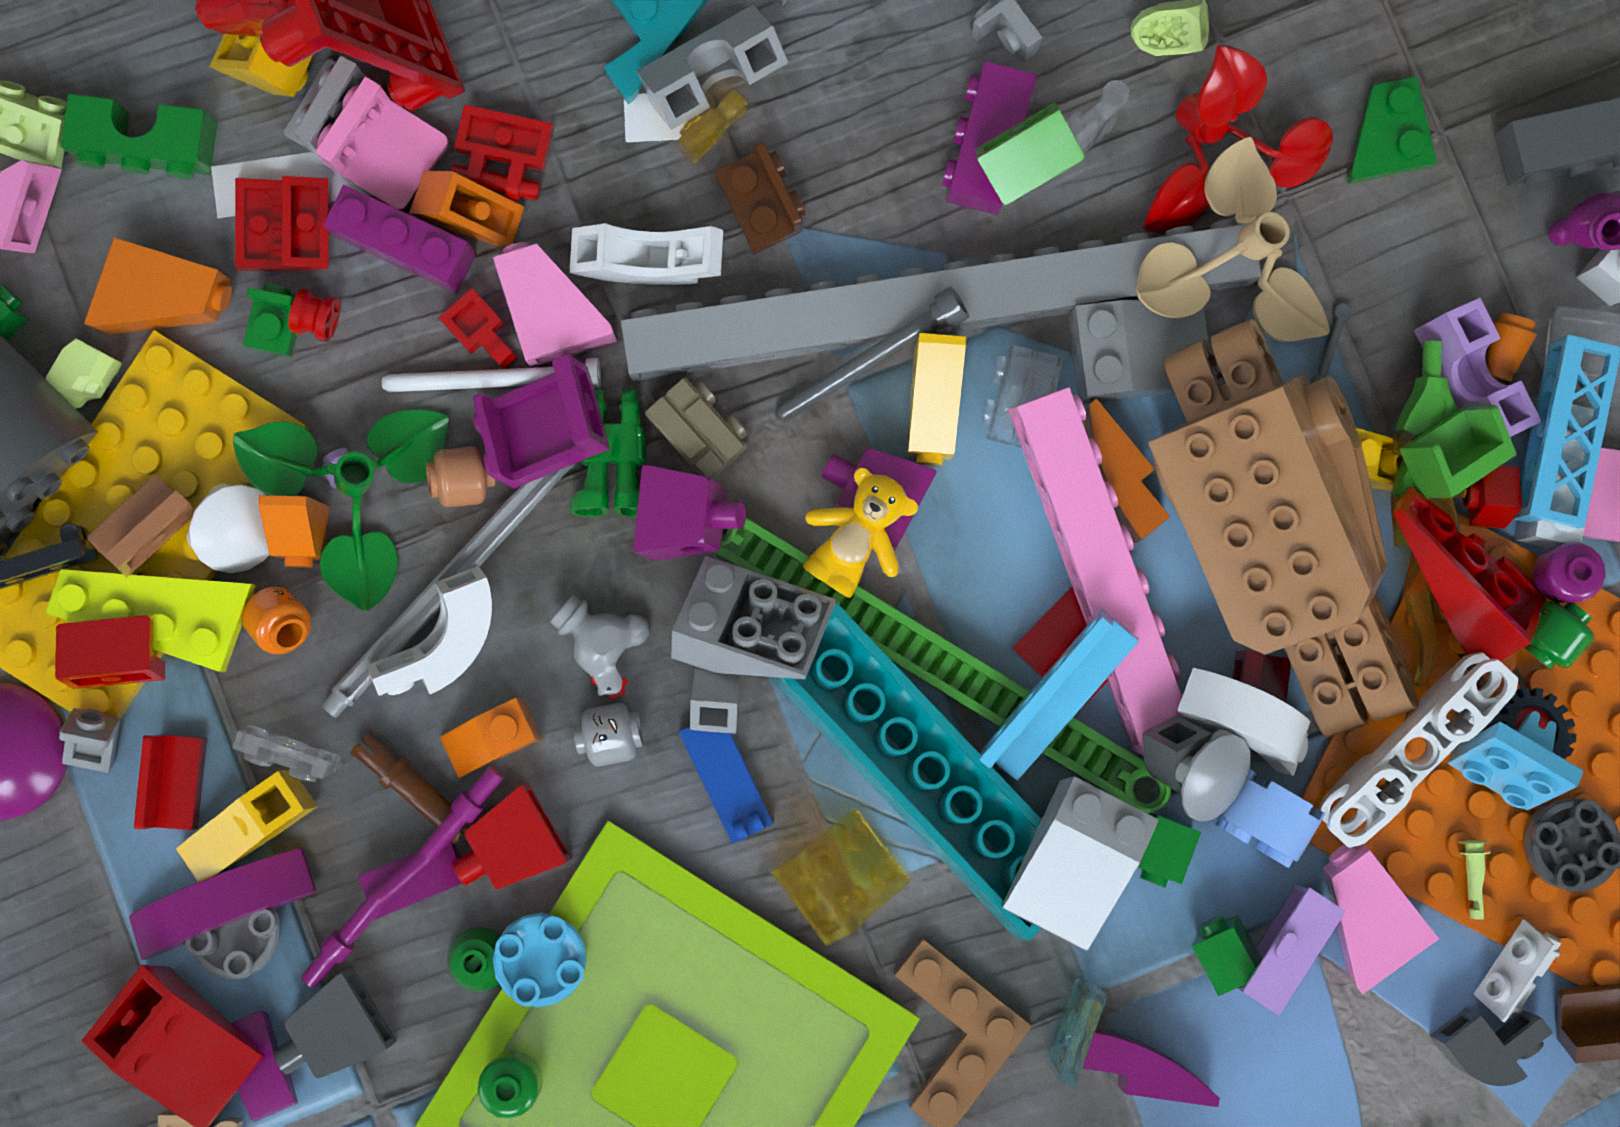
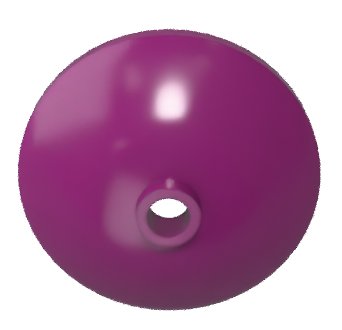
M0 683V820L26 815L43 805L55 793L67 769V765L62 764L65 741L59 739L60 729L64 724L62 717L44 696L28 687L13 683Z

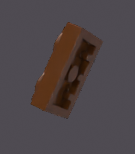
M763 142L754 145V153L714 171L715 177L753 255L801 233V217L806 216L805 209L796 191L788 193L781 178L786 176V171L776 151L768 153Z

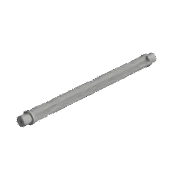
M575 464L520 486L348 673L331 688L332 693L321 706L335 718L347 706L352 707L356 699L372 683L366 665L400 653L440 610V596L435 582L476 566L480 567Z

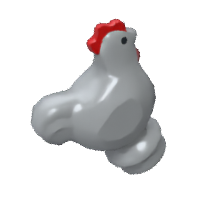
M572 594L550 623L558 629V634L560 635L573 634V657L577 665L591 676V683L598 688V696L606 695L609 700H614L618 696H624L628 680L621 677L616 662L625 649L639 646L646 641L650 635L648 621L642 616L629 614L625 618L610 613L590 615L587 613V602L585 600L581 601Z

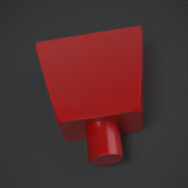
M527 783L516 788L464 832L472 851L453 861L452 866L464 886L487 874L492 885L497 890L561 866L572 859L530 784Z

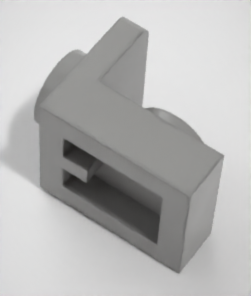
M991 0L974 15L976 20L973 23L971 35L976 42L998 27L999 31L997 34L1005 49L1011 54L1016 52L1023 62L1039 51L1043 37L1015 0H1002L999 3L997 0Z

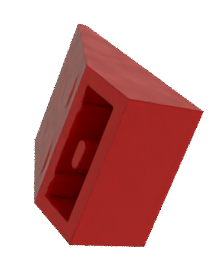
M141 965L81 1040L111 1071L194 1127H209L265 1056L174 970L166 966Z

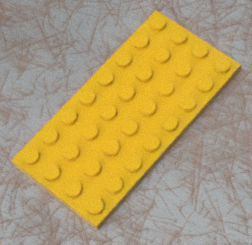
M153 330L91 424L98 433L88 444L90 447L88 454L80 462L67 469L60 478L62 480L60 488L54 494L41 500L34 511V519L22 529L3 560L62 543L60 529L67 523L84 526L90 534L154 476H158L173 491L177 490L191 504L194 511L203 499L208 496L212 487L217 484L226 483L231 486L240 484L256 488L247 479L238 464L233 446L234 434L278 421L296 423L308 431L310 427ZM190 520L131 575L211 581L217 571L200 561L194 550L187 543ZM98 550V560L66 569L122 574ZM60 571L1 589L0 668L69 712L73 708L81 710L94 709L105 715L119 717L121 720L145 682L72 689L55 679L56 626L62 623H72L45 613ZM153 650V654L159 658H161L164 654L162 652Z

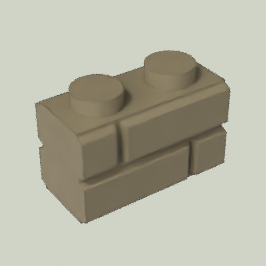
M685 377L672 387L665 396H662L645 412V415L698 475L715 480L728 466L733 464L748 450L746 443L742 440L748 434L731 414L725 419L719 415L712 407L718 400L700 380L693 386Z

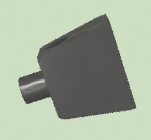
M350 967L335 976L284 1021L285 1028L292 1039L275 1049L273 1055L277 1065L285 1074H290L307 1063L312 1074L319 1079L379 1055L397 1041L354 968Z

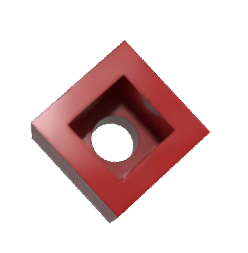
M1499 466L1462 491V504L1465 508H1468L1469 526L1502 529L1508 527L1523 508L1519 467Z

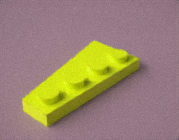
M61 569L45 613L70 622L147 615L153 620V650L219 672H226L243 624L242 614L244 606L250 597L253 596L256 585L143 575H129L126 578L123 574Z

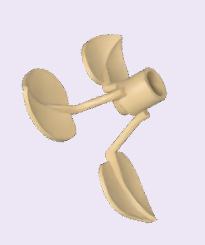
M1252 137L1244 138L1231 145L1216 158L1207 172L1204 184L1207 201L1215 213L1222 216L1235 214L1238 224H1247L1238 234L1237 245L1198 268L1195 256L1185 246L1173 242L1156 246L1145 255L1140 265L1136 285L1138 298L1149 310L1160 316L1168 318L1189 317L1199 312L1210 299V288L1201 275L1240 253L1252 260H1261L1267 257L1261 272L1262 276L1258 280V286L1263 292L1255 297L1252 307L1253 315L1261 331L1273 340L1288 343L1323 337L1330 332L1329 324L1323 307L1309 283L1299 273L1289 268L1280 267L1271 272L1275 260L1282 255V251L1279 248L1287 243L1290 230L1282 216L1270 212L1277 200L1274 178L1270 175L1268 167L1258 154Z

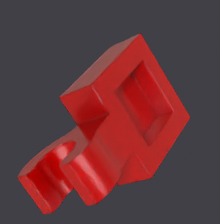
M473 288L467 291L438 317L470 354H473L482 346L502 369H506L517 359L513 352L495 334L505 324Z

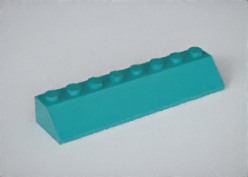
M836 602L806 679L770 678L1016 940L1030 941L1042 928L1001 907L1042 819L993 767L989 769L979 760L980 754Z

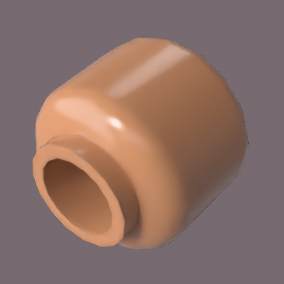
M476 447L440 449L435 452L432 462H426V477L430 498H437L444 507L481 504L486 498L487 487H495V479L487 472L483 456Z

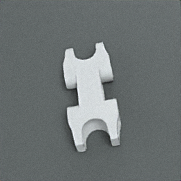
M1483 652L1464 656L1424 693L1419 701L1418 708L1372 754L1360 758L1321 799L1319 810L1326 813L1322 820L1327 823L1328 829L1348 848L1366 843L1407 805L1411 799L1412 790L1459 743L1474 738L1498 714L1515 694L1518 677L1498 659H1489ZM1478 663L1472 670H1470L1465 676H1463L1464 671L1467 667H1469L1472 664ZM1488 672V681L1480 690H1477V680ZM1503 677V690L1496 697L1489 698L1492 695V693L1499 687ZM1448 711L1452 713L1449 719L1445 717ZM1416 737L1424 738L1426 749L1423 755L1416 759H1407L1404 750L1408 741ZM1384 777L1386 779L1385 783L1378 787L1377 783ZM1343 797L1330 812L1333 801ZM1349 808H1357V813L1351 819L1343 822L1340 821L1343 814ZM1365 820H1367L1366 826L1361 832L1357 834H1347L1357 829Z

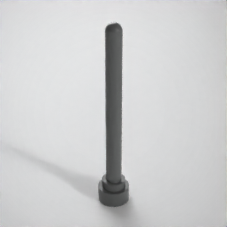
M951 286L934 296L935 301L929 305V311L780 404L775 411L776 417L783 422L791 420L916 341L919 333H929L938 326L944 329L951 325L954 328L964 322L970 316L961 298Z

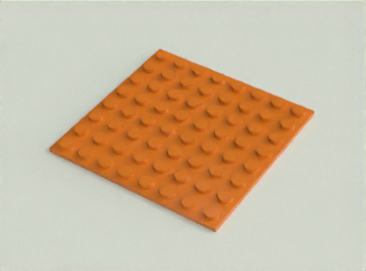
M1451 509L1445 510L1455 522L1458 532L1465 537L1475 533L1485 541L1484 551L1497 560L1505 555L1516 563L1534 582L1533 569L1539 555L1485 527L1469 526L1468 518ZM1417 565L1389 620V624L1413 677L1412 683L1419 706V701L1424 693L1461 660L1458 654L1465 652L1454 637L1419 565ZM1602 588L1594 597L1575 603L1592 617L1587 626L1593 631L1595 640L1572 666L1561 668L1555 665L1550 670L1524 648L1501 661L1511 672L1517 667L1530 691L1534 688L1543 689L1542 698L1551 693L1558 698L1553 704L1556 708L1564 704L1569 710L1562 715L1565 720L1573 718L1575 727L1569 729L1568 733L1577 734L1576 742L1569 745L1574 748L1571 756L1565 759L1583 770L1578 787L1527 811L1509 805L1500 794L1490 788L1467 780L1461 771L1447 764L1452 753L1451 751L1412 790L1411 799L1407 805L1388 824L1364 843L1405 895L1504 947L1523 919L1527 920L1542 934L1547 932L1558 938L1562 942L1558 948L1561 954L1558 958L1555 957L1547 970L1581 988L1620 984V868L1616 869L1603 884L1591 890L1573 892L1558 889L1542 881L1532 871L1525 856L1523 841L1526 826L1532 815L1544 804L1559 798H1577L1594 801L1609 813L1620 833V598ZM1559 603V604L1564 607L1567 603ZM1467 669L1464 671L1463 676H1465L1468 673ZM1488 672L1483 674V677L1486 680V682L1488 681L1489 677ZM1503 677L1499 687L1492 693V695L1489 698L1495 697L1501 693V691L1504 688ZM1416 709L1378 721H1374L1368 713V724L1332 735L1300 798L1312 804L1314 808L1319 809L1321 799L1360 758L1372 754ZM1448 711L1445 717L1449 719L1452 713ZM1416 737L1408 741L1404 750L1405 757L1407 759H1416L1422 756L1426 749L1425 739ZM1384 777L1380 779L1377 786L1379 787L1384 784L1386 779ZM1343 797L1333 801L1330 812ZM1349 808L1343 814L1340 821L1343 822L1351 819L1357 813V808ZM1323 820L1309 844L1330 855L1337 848L1344 845L1328 829L1327 823ZM1365 820L1357 829L1347 834H1357L1361 832L1365 828L1367 820ZM1459 841H1490V843H1484V850L1491 851V853L1485 854L1486 869L1482 887L1484 919L1469 918V908H1474L1473 900H1468L1465 855L1459 853L1460 851H1465V845L1458 843Z

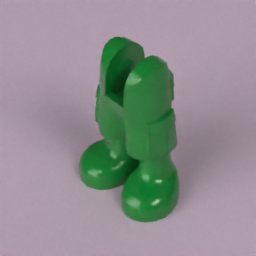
M597 388L594 391L610 449L580 461L585 466H588L587 475L582 489L576 492L569 501L570 514L582 517H601L609 513L607 467L610 464H616L617 479L614 494V512L620 516L637 517L640 484L636 468L647 461V438L644 428L641 427L638 393L636 389L622 388L620 403L621 424H605V413H607L605 388Z

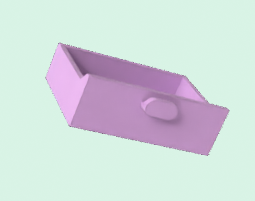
M1295 885L1256 946L1262 958L1260 964L1247 984L1238 989L1279 1016L1346 911L1312 888L1308 887L1307 889Z

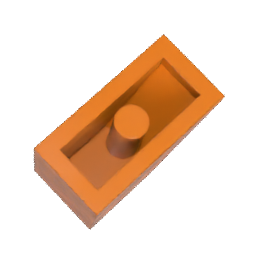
M423 171L410 214L446 231L505 248L514 242L525 207L453 171Z
M259 495L258 505L269 555L284 559V567L312 568L313 560L321 559V554L328 544L329 506L307 496Z
M514 698L470 719L440 737L458 778H462L543 739L524 698Z

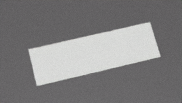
M314 152L211 166L217 218L235 216V178L282 180V176L328 178V202H335L343 184L365 195L372 196L328 168Z

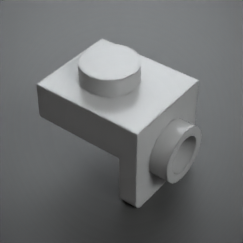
M73 708L60 729L59 739L65 741L62 764L109 773L115 761L120 718L105 715L94 709L81 710Z

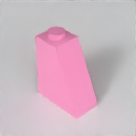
M528 242L511 244L502 250L503 254L493 257L525 361L531 368L551 363L552 360L565 354L573 356L617 342L611 324L537 243L530 246Z
M1344 844L1329 856L1330 862L1323 867L1330 901L1346 911L1336 927L1347 974L1360 992L1364 994L1439 938L1364 844L1349 848Z

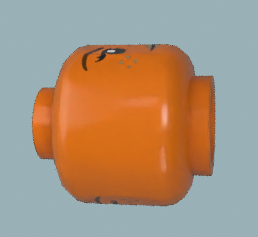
M268 587L258 591L245 604L242 614L243 628L261 650L270 654H285L295 650L306 640L312 626L309 611L291 591L283 587Z

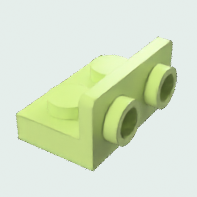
M1 80L0 153L18 160L54 165L62 169L65 150L60 146L67 102L50 96L36 97L25 93L26 88L18 83Z

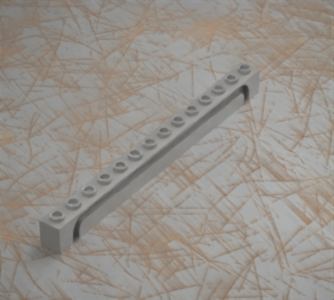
M1227 219L1212 223L1209 230L1193 232L1192 226H1182L1166 231V236L1149 239L1148 233H1137L1121 238L1122 243L1104 246L1103 240H1091L1078 244L1077 250L1060 252L1059 247L1041 248L1033 251V257L1015 259L1014 254H1001L990 257L988 264L971 266L970 261H955L945 264L943 271L926 273L925 268L922 267L910 268L900 271L898 278L881 280V275L878 274L865 275L854 279L855 284L837 287L836 282L826 281L809 286L810 291L792 294V290L789 288L774 289L766 292L765 298L747 301V296L735 295L721 299L720 305L703 308L700 302H690L676 306V312L659 315L656 309L639 310L630 314L631 319L621 320L628 372L632 381L635 382L667 377L668 374L693 373L877 344L929 311V305L935 301L934 296L949 286L961 298L970 318L954 328L951 325L944 329L938 326L927 334H944L1067 315L1071 313L1076 305L1119 300H1139L1136 292L1139 269L1145 255L1150 250L1160 244L1169 242L1183 245L1195 256L1198 268L1236 246L1238 234L1247 224L1238 225L1236 219ZM1240 253L1201 276L1207 282L1210 290L1222 291L1252 286L1262 275L1259 260L1246 258Z

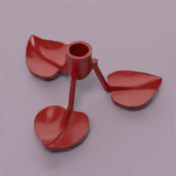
M1217 45L1212 67L1202 85L1200 93L1187 96L1179 104L1175 115L1177 123L1190 133L1185 142L1192 147L1198 167L1190 162L1184 163L1167 177L1151 204L1143 228L1148 232H1162L1177 227L1189 226L1197 221L1208 209L1209 203L1205 195L1204 184L1205 174L1208 172L1209 166L1200 143L1214 144L1220 141L1226 132L1241 140L1252 137L1256 149L1275 158L1269 168L1270 175L1273 176L1275 184L1280 187L1289 188L1309 180L1325 163L1333 144L1331 127L1327 122L1317 117L1301 119L1287 130L1281 140L1280 148L1276 149L1229 123L1228 121L1234 122L1237 119L1238 113L1250 111L1259 103L1267 85V74L1262 64L1249 53L1235 47Z

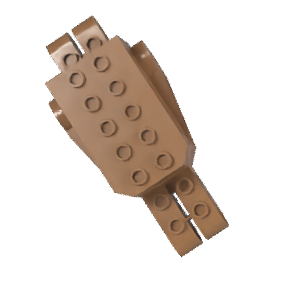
M1253 319L1212 335L1211 345L1203 339L1165 356V370L1186 422L1173 427L1149 441L1148 444L1154 456L1155 469L1160 484L1185 527L1233 641L1262 654H1268L1285 648L1316 723L1326 737L1368 724V713L1374 721H1378L1418 708L1417 695L1412 683L1413 677L1376 593L1388 563L1361 440L1356 431L1349 406L1337 383L1329 376L1310 383L1306 372L1283 381L1260 327Z

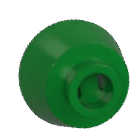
M476 927L462 932L453 940L447 954V966L450 975L461 987L471 991H485L499 984L495 977L493 965L496 942L500 938L498 933L488 928ZM469 955H474L470 960L467 959ZM481 964V969L477 971L476 968Z

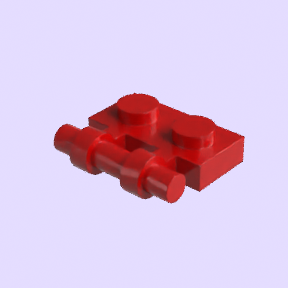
M464 104L454 148L457 153L471 155L468 167L452 164L450 171L491 191L505 193V198L520 201L523 197L538 201L541 193V183L525 180L526 170L531 168L545 171L554 126L552 123ZM488 159L510 164L508 176L486 171Z

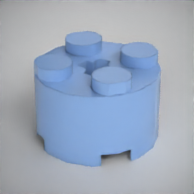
M1250 769L1238 797L1228 810L1219 816L1215 825L1247 844L1252 836L1259 840L1255 847L1257 850L1289 868L1293 860L1298 862L1326 813L1314 808L1309 802L1273 781H1266L1256 775V772Z

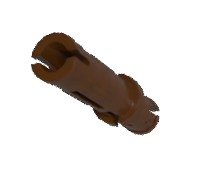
M369 731L361 740L375 753L373 755L357 743L350 754L381 778L379 781L380 785L385 789L391 787L438 828L452 811L451 803L409 767L411 762L406 757L398 758ZM466 822L462 829L464 831L468 830L473 823ZM458 832L450 842L455 844L463 836L462 833Z

